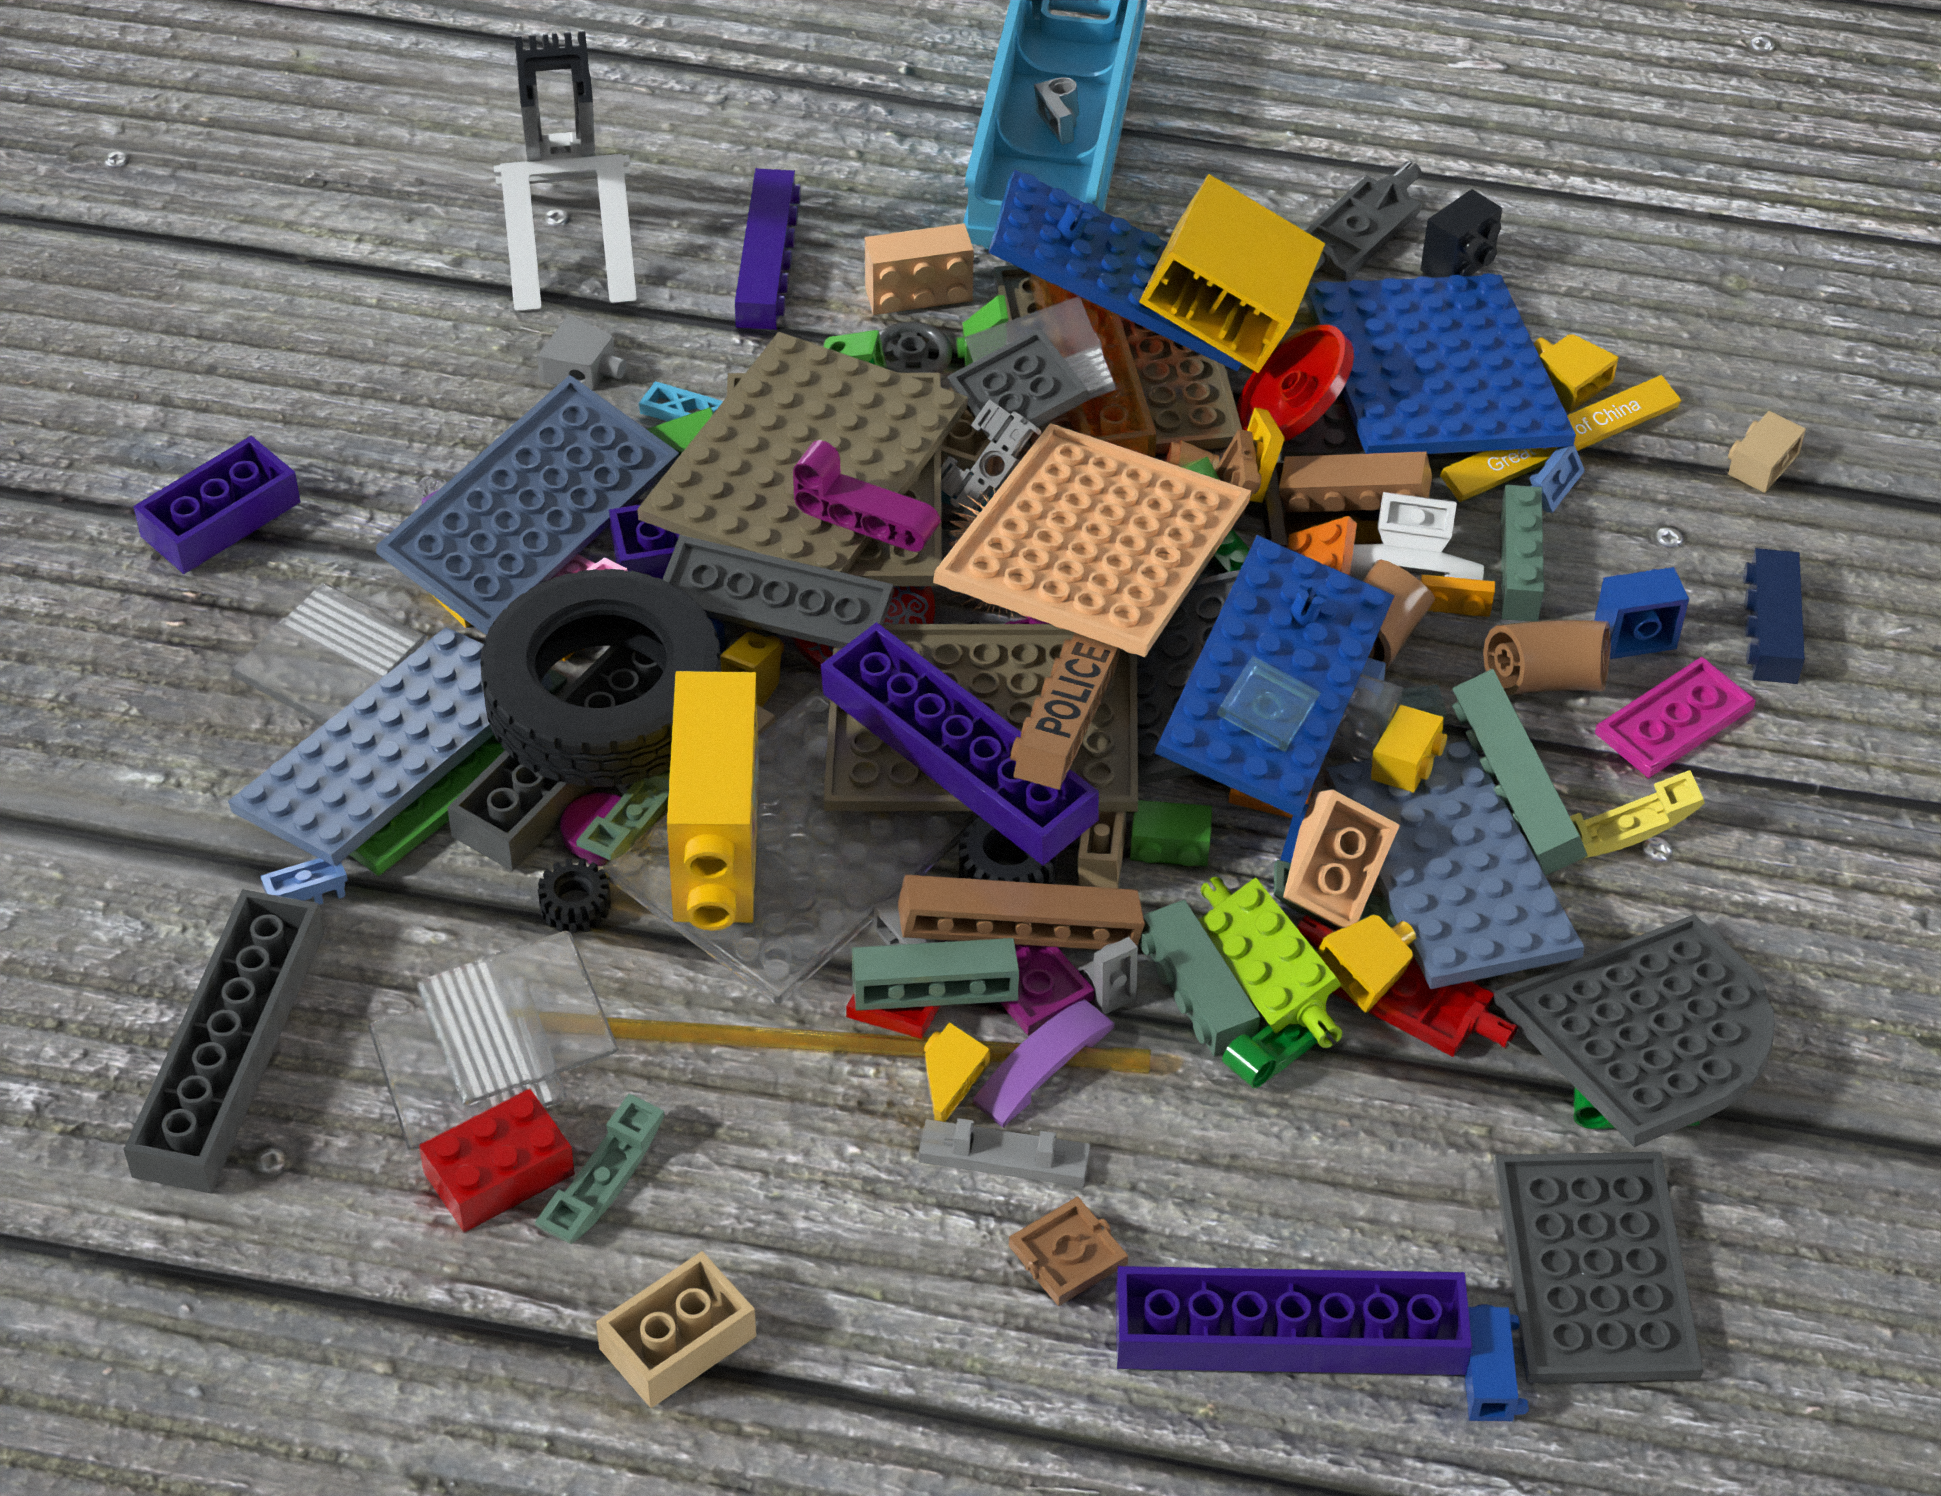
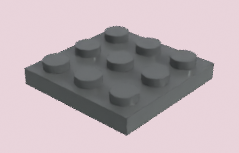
M1040 327L947 376L954 392L968 397L967 410L974 419L990 399L1009 414L1017 412L1039 427L1090 399L1088 389ZM983 430V432L989 438L990 434Z

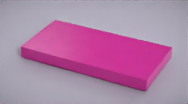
M1701 656L1598 723L1595 734L1649 779L1753 710L1756 700Z

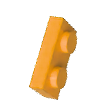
M1421 574L1420 581L1435 596V601L1428 611L1490 617L1495 593V581Z

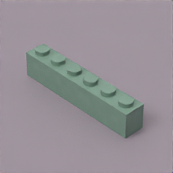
M1494 669L1453 687L1452 689L1458 702L1452 704V708L1461 725L1468 722L1471 729L1465 732L1467 738L1476 752L1482 750L1485 757L1479 759L1485 773H1488L1491 779L1496 777L1499 785L1493 788L1497 796L1502 797L1506 806L1510 805L1513 811L1511 815L1521 833L1525 835L1527 844L1545 876L1587 857L1588 855L1580 835Z

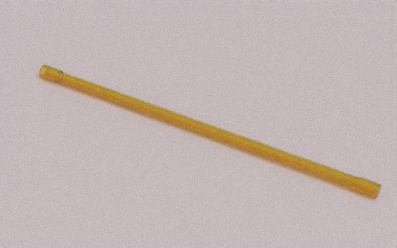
M507 1009L508 1013H505L507 1019L512 1022L515 1034H521L517 1021H524L529 1035L556 1034L925 1058L926 1053L924 1047L930 1038L923 1037L920 1039L913 1036L547 1014L531 1010H521V1013H514L513 1009ZM498 1019L501 1032L505 1033L500 1022V1019ZM977 1040L990 1049V1062H1004L1022 1044ZM1083 1047L1063 1066L1149 1074L1151 1049Z

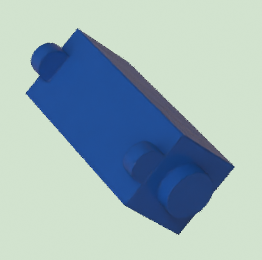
M1489 1304L1468 1307L1472 1350L1465 1375L1469 1421L1513 1422L1514 1415H1523L1529 1411L1528 1400L1518 1397L1511 1331L1517 1330L1520 1327L1519 1317L1510 1314L1509 1307H1494Z

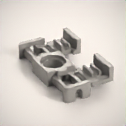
M990 399L970 425L978 432L981 429L990 434L988 439L991 440L971 470L967 468L963 471L956 466L958 461L950 455L941 466V490L951 496L950 503L964 512L965 515L977 517V515L963 505L978 511L980 508L978 504H983L993 488L998 490L1020 461L1016 459V456L1033 432L1041 434V430L1017 412L1009 414ZM995 456L1001 457L1005 463L1003 472L997 476H990L986 470L988 461Z

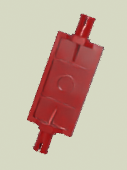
M1307 915L1303 917L1304 922L1300 921L1297 929L1309 944L1319 949L1324 937L1336 932ZM1414 956L1405 973L1368 1011L1370 1014L1453 1058L1470 1034L1473 1035L1476 1032L1506 1049L1509 1046L1508 1042H1512L1518 1029L1517 1025L1511 1024L1488 1012V1009L1493 1004L1494 993L1471 981L1430 989ZM1341 986L1332 992L1359 1007Z

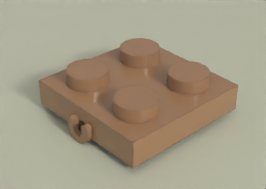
M1238 429L1215 468L1219 480L1251 490L1250 498L1252 494L1258 492L1261 485V474L1257 470V455L1252 432ZM1246 508L1244 509L1239 518L1243 517Z
M1078 1196L1009 1236V1247L1025 1265V1269L1030 1271L1033 1279L1040 1283L1058 1306L1118 1270V1266L1128 1265V1254L1111 1236V1228L1107 1221L1103 1218L1098 1220Z

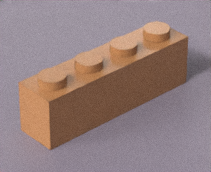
M1427 452L1285 457L1279 490L1286 513L1380 510L1383 492L1429 498L1432 473Z

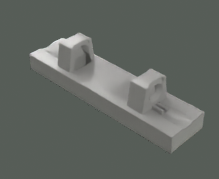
M958 1118L957 1124L926 1119L919 1149V1163L1083 1187L1090 1144L1056 1139V1133L1040 1131L1039 1136L976 1127L973 1120ZM970 1142H973L972 1149L970 1152Z

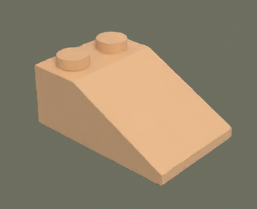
M1335 790L1315 792L1299 828L1283 898L1341 928L1358 922L1400 825Z

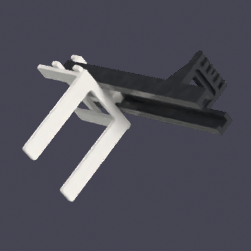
M578 31L577 39L579 45L572 46L571 32H564L565 46L558 47L559 37L557 33H552V46H549L548 33L543 34L542 44L544 48H537L536 34L529 35L530 49H523L522 36H514L527 161L500 163V165L494 166V174L501 175V177H496V186H502L514 310L517 312L540 310L542 307L530 184L598 179L609 301L612 304L635 302L637 297L625 176H630L629 167H624V165H630L629 155L622 154L595 156L591 76L589 74L585 31ZM571 69L576 132L542 135L536 71Z

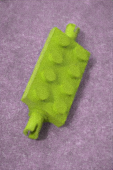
M1215 876L1209 879L1216 888V891H1213L1205 882L1200 892L1213 909L1199 918L1198 921L1247 997L1274 1032L1277 1034L1289 1024H1300L1310 1030L1317 1039L1318 1044L1323 1048L1333 1045L1326 1036L1327 1032L1338 1042L1342 1037V1030L1327 1014L1325 1004L1329 994L1342 985L1259 880L1255 877L1233 894L1220 877Z

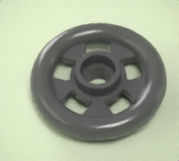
M913 321L901 322L888 326L879 333L884 356L894 354L897 360L889 362L885 357L887 369L898 373L941 374L951 362L953 349L950 340L941 330L932 325ZM919 336L929 339L928 343L925 344V341ZM900 337V340L898 341L897 345H894L890 342L891 340ZM929 352L939 353L937 359H928ZM906 366H921V368L914 369L906 368Z

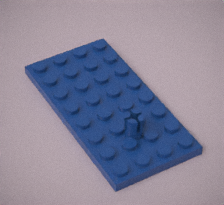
M1014 169L1008 180L988 253L1235 371H1238L1242 363L1139 303L1167 242L1161 240L1154 233L1144 232L1130 225L1123 218H1115L1099 210L1094 204L1084 203L1060 188H1053L1039 181L1031 174L1022 173Z
M1256 535L1154 753L1299 818L1395 595Z

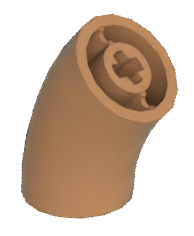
M1380 559L1375 562L1363 579V582L1395 595L1368 658L1385 662L1386 671L1435 601V596L1429 588L1412 574L1389 561Z
M1549 620L1497 625L1489 631L1485 639L1483 656L1486 672L1494 669L1507 695L1543 691H1604L1610 664L1609 621Z

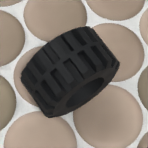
M981 817L973 820V826H967L964 830V835L960 838L959 878L1055 884L1057 855L1043 866ZM1001 860H1012L1019 862L1020 864L1002 865L996 862Z

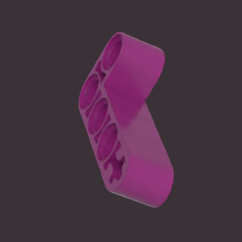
M814 441L793 468L795 503L802 512L812 517L913 552L923 549L940 525V515L931 505L841 474L839 453L835 447L826 441Z

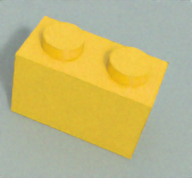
M1400 705L1373 750L1371 780L1414 793L1421 780L1429 778L1435 755L1441 756L1447 741V734L1442 733L1444 717Z

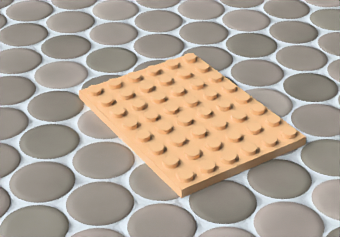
M1050 423L936 568L933 583L947 587L952 591L981 599L988 604H995L1018 612L1022 616L1032 617L1052 624L1057 628L1066 629L1123 649L1128 653L1145 657L1248 505L1251 490Z

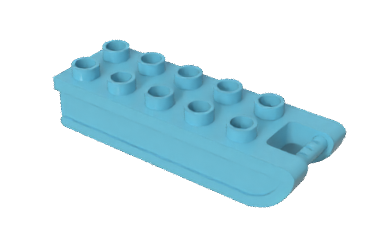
M1010 0L965 178V187H968V205L963 223H965L972 244L983 245V247L989 250L1008 180L1014 169L1022 173L1031 174L1039 181L1053 188H1060L1084 203L1094 204L1099 210L1104 212L1145 23L1147 0ZM1060 10L1109 16V18L1095 20L1051 14V11ZM1061 77L1070 78L1076 82L1079 115L1076 117V127L1073 128L1074 141L1064 145L1059 142L1037 113L1034 84Z

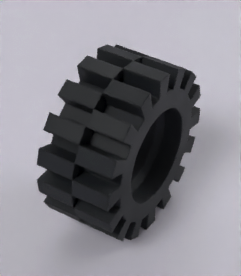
M566 859V866L562 867L557 862L553 864V872L546 869L543 873L544 879H539L538 896L541 915L543 919L546 918V922L550 927L556 924L557 931L563 933L565 928L569 927L570 934H577V927H582L585 933L590 931V923H593L597 928L602 924L601 917L606 919L609 915L608 908L611 909L608 878L606 879L605 871L603 869L598 871V865L594 862L587 867L585 859H579L578 865H573L572 859ZM574 890L590 894L585 899L576 902L560 899L563 894Z

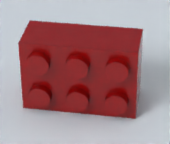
M530 1088L419 1145L424 1175L464 1233L575 1175L571 1145Z

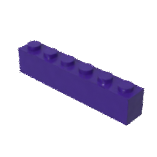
M755 168L735 296L736 328L777 330L778 316L785 315V296L781 295L782 293H788L789 274L785 273V270L791 271L792 250H788V248H794L795 228H791V226H797L798 206H794V204H800L801 184H795V170Z

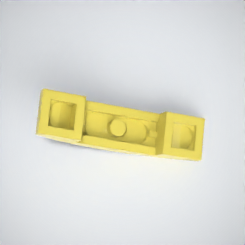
M1691 770L1655 783L1656 793L1592 818L1584 820L1581 812L1570 816L1583 842L1587 857L1610 853L1647 840L1678 824L1704 805L1703 796Z

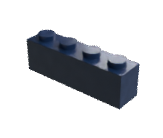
M1755 548L1752 563L1746 562L1743 575V583L1749 584V589L1747 588L1745 593L1744 609L1750 611V615L1747 616L1745 637L1751 638V642L1747 646L1746 664L1752 665L1753 680L1798 684L1805 660L1800 553Z

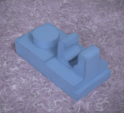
M1575 445L1557 447L1545 462V466L1541 471L1529 477L1532 484L1531 487H1542V508L1547 513H1553L1585 471Z
M320 858L260 876L266 894L302 901L313 897L315 903L319 905L323 904L322 894L335 890L339 899L345 896L344 882L348 881L341 862L333 866Z

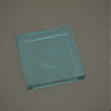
M1252 656L1220 705L1217 715L1286 752L1316 704L1321 692Z

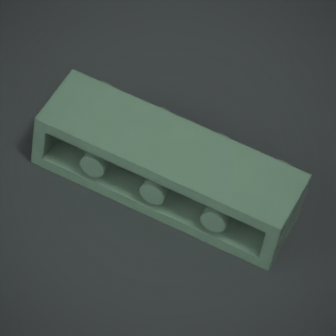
M1505 485L1500 512L1501 619L1538 621L1544 594L1542 487Z
M1185 899L1144 914L1145 925L1139 940L1140 948L1145 955L1152 957L1161 982L1165 985L1169 984L1174 992L1175 1002L1182 1014L1187 1013L1191 1019L1198 1041L1201 1044L1206 1043L1215 1057L1224 1053L1230 1043L1238 1036L1247 1034L1250 1038L1254 1037L1258 1033L1260 1015Z
M1014 938L852 947V981L856 1011L1018 1001L1019 969Z

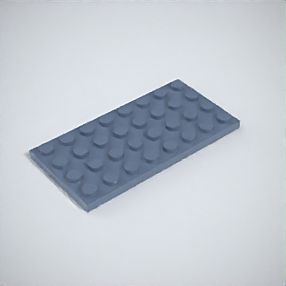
M569 375L376 545V554L487 636L490 627L493 626V622L504 609H507L512 601L522 593L525 594L530 588L544 581L547 582L610 525L609 509L627 507L633 504L670 469L678 459L679 452Z
M445 627L228 801L232 813L333 866L338 865L494 735L488 722L481 678L480 660L484 644ZM546 673L541 682L547 690L553 686L550 674Z
M1469 740L1446 744L1442 755H1435L1429 778L1427 780L1422 779L1414 793L1371 780L1372 759L1327 767L1325 773V780L1330 790H1335L1400 825L1376 882L1397 923L1405 921L1414 929L1416 939L1413 940L1409 947L1430 989L1583 958L1584 952L1583 943L1502 797L1497 796L1493 788L1495 784L1490 775L1485 773L1479 761L1480 757L1476 750L1473 749Z

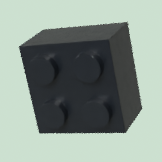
M1471 189L1428 218L1420 270L1432 278L1449 277L1452 275L1464 277L1472 276L1482 267L1490 265L1497 255L1496 245L1498 234L1501 230L1500 221L1503 208Z

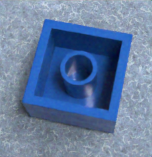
M1674 567L1603 578L1594 620L1609 621L1611 632L1610 659L1677 649L1689 597Z

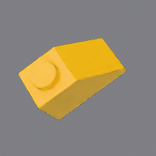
M950 1022L942 1032L935 1031L924 1047L934 1120L943 1122L947 1121L990 1064V1049Z

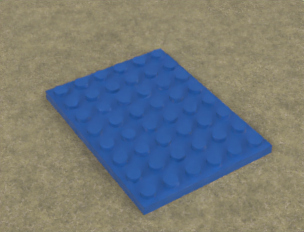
M1487 273L1481 276L1463 277L1452 275L1438 278L1422 276L1416 279L1386 278L1373 281H1321L1308 284L1304 298L1315 326L1323 324L1332 325L1338 328L1353 345V366L1341 393L1365 454L1401 452L1438 454L1574 446L1576 434L1501 275Z

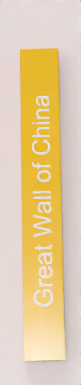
M1659 375L1567 415L1576 434L1574 441L1576 450L1579 451L1678 408L1682 400L1664 377ZM1557 447L1483 451L1443 468L1440 477L1457 500L1462 502L1544 466Z

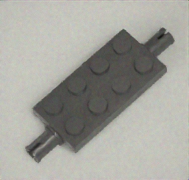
M1406 161L1393 175L1388 174L1378 181L1366 175L1305 230L1325 243L1314 272L1320 268L1346 281L1420 213L1421 202L1411 198L1407 192V188L1415 180L1419 179L1422 174L1420 167L1416 163L1412 165V161Z

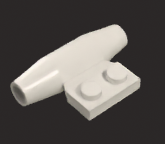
M1383 492L1378 521V530L1383 544H1355L1350 576L1363 581L1375 562L1382 559L1401 567L1418 580H1421V574L1483 580L1484 565L1442 552L1452 537L1457 502Z

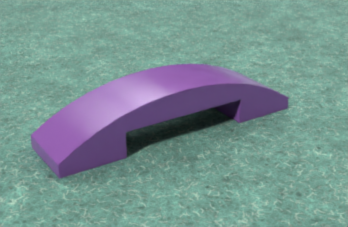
M1085 999L1069 1006L1038 1028L1008 1056L973 1098V1104L1002 1128L1005 1127L1031 1103V1094L1081 1049L1088 1052L1114 1028L1115 1023Z

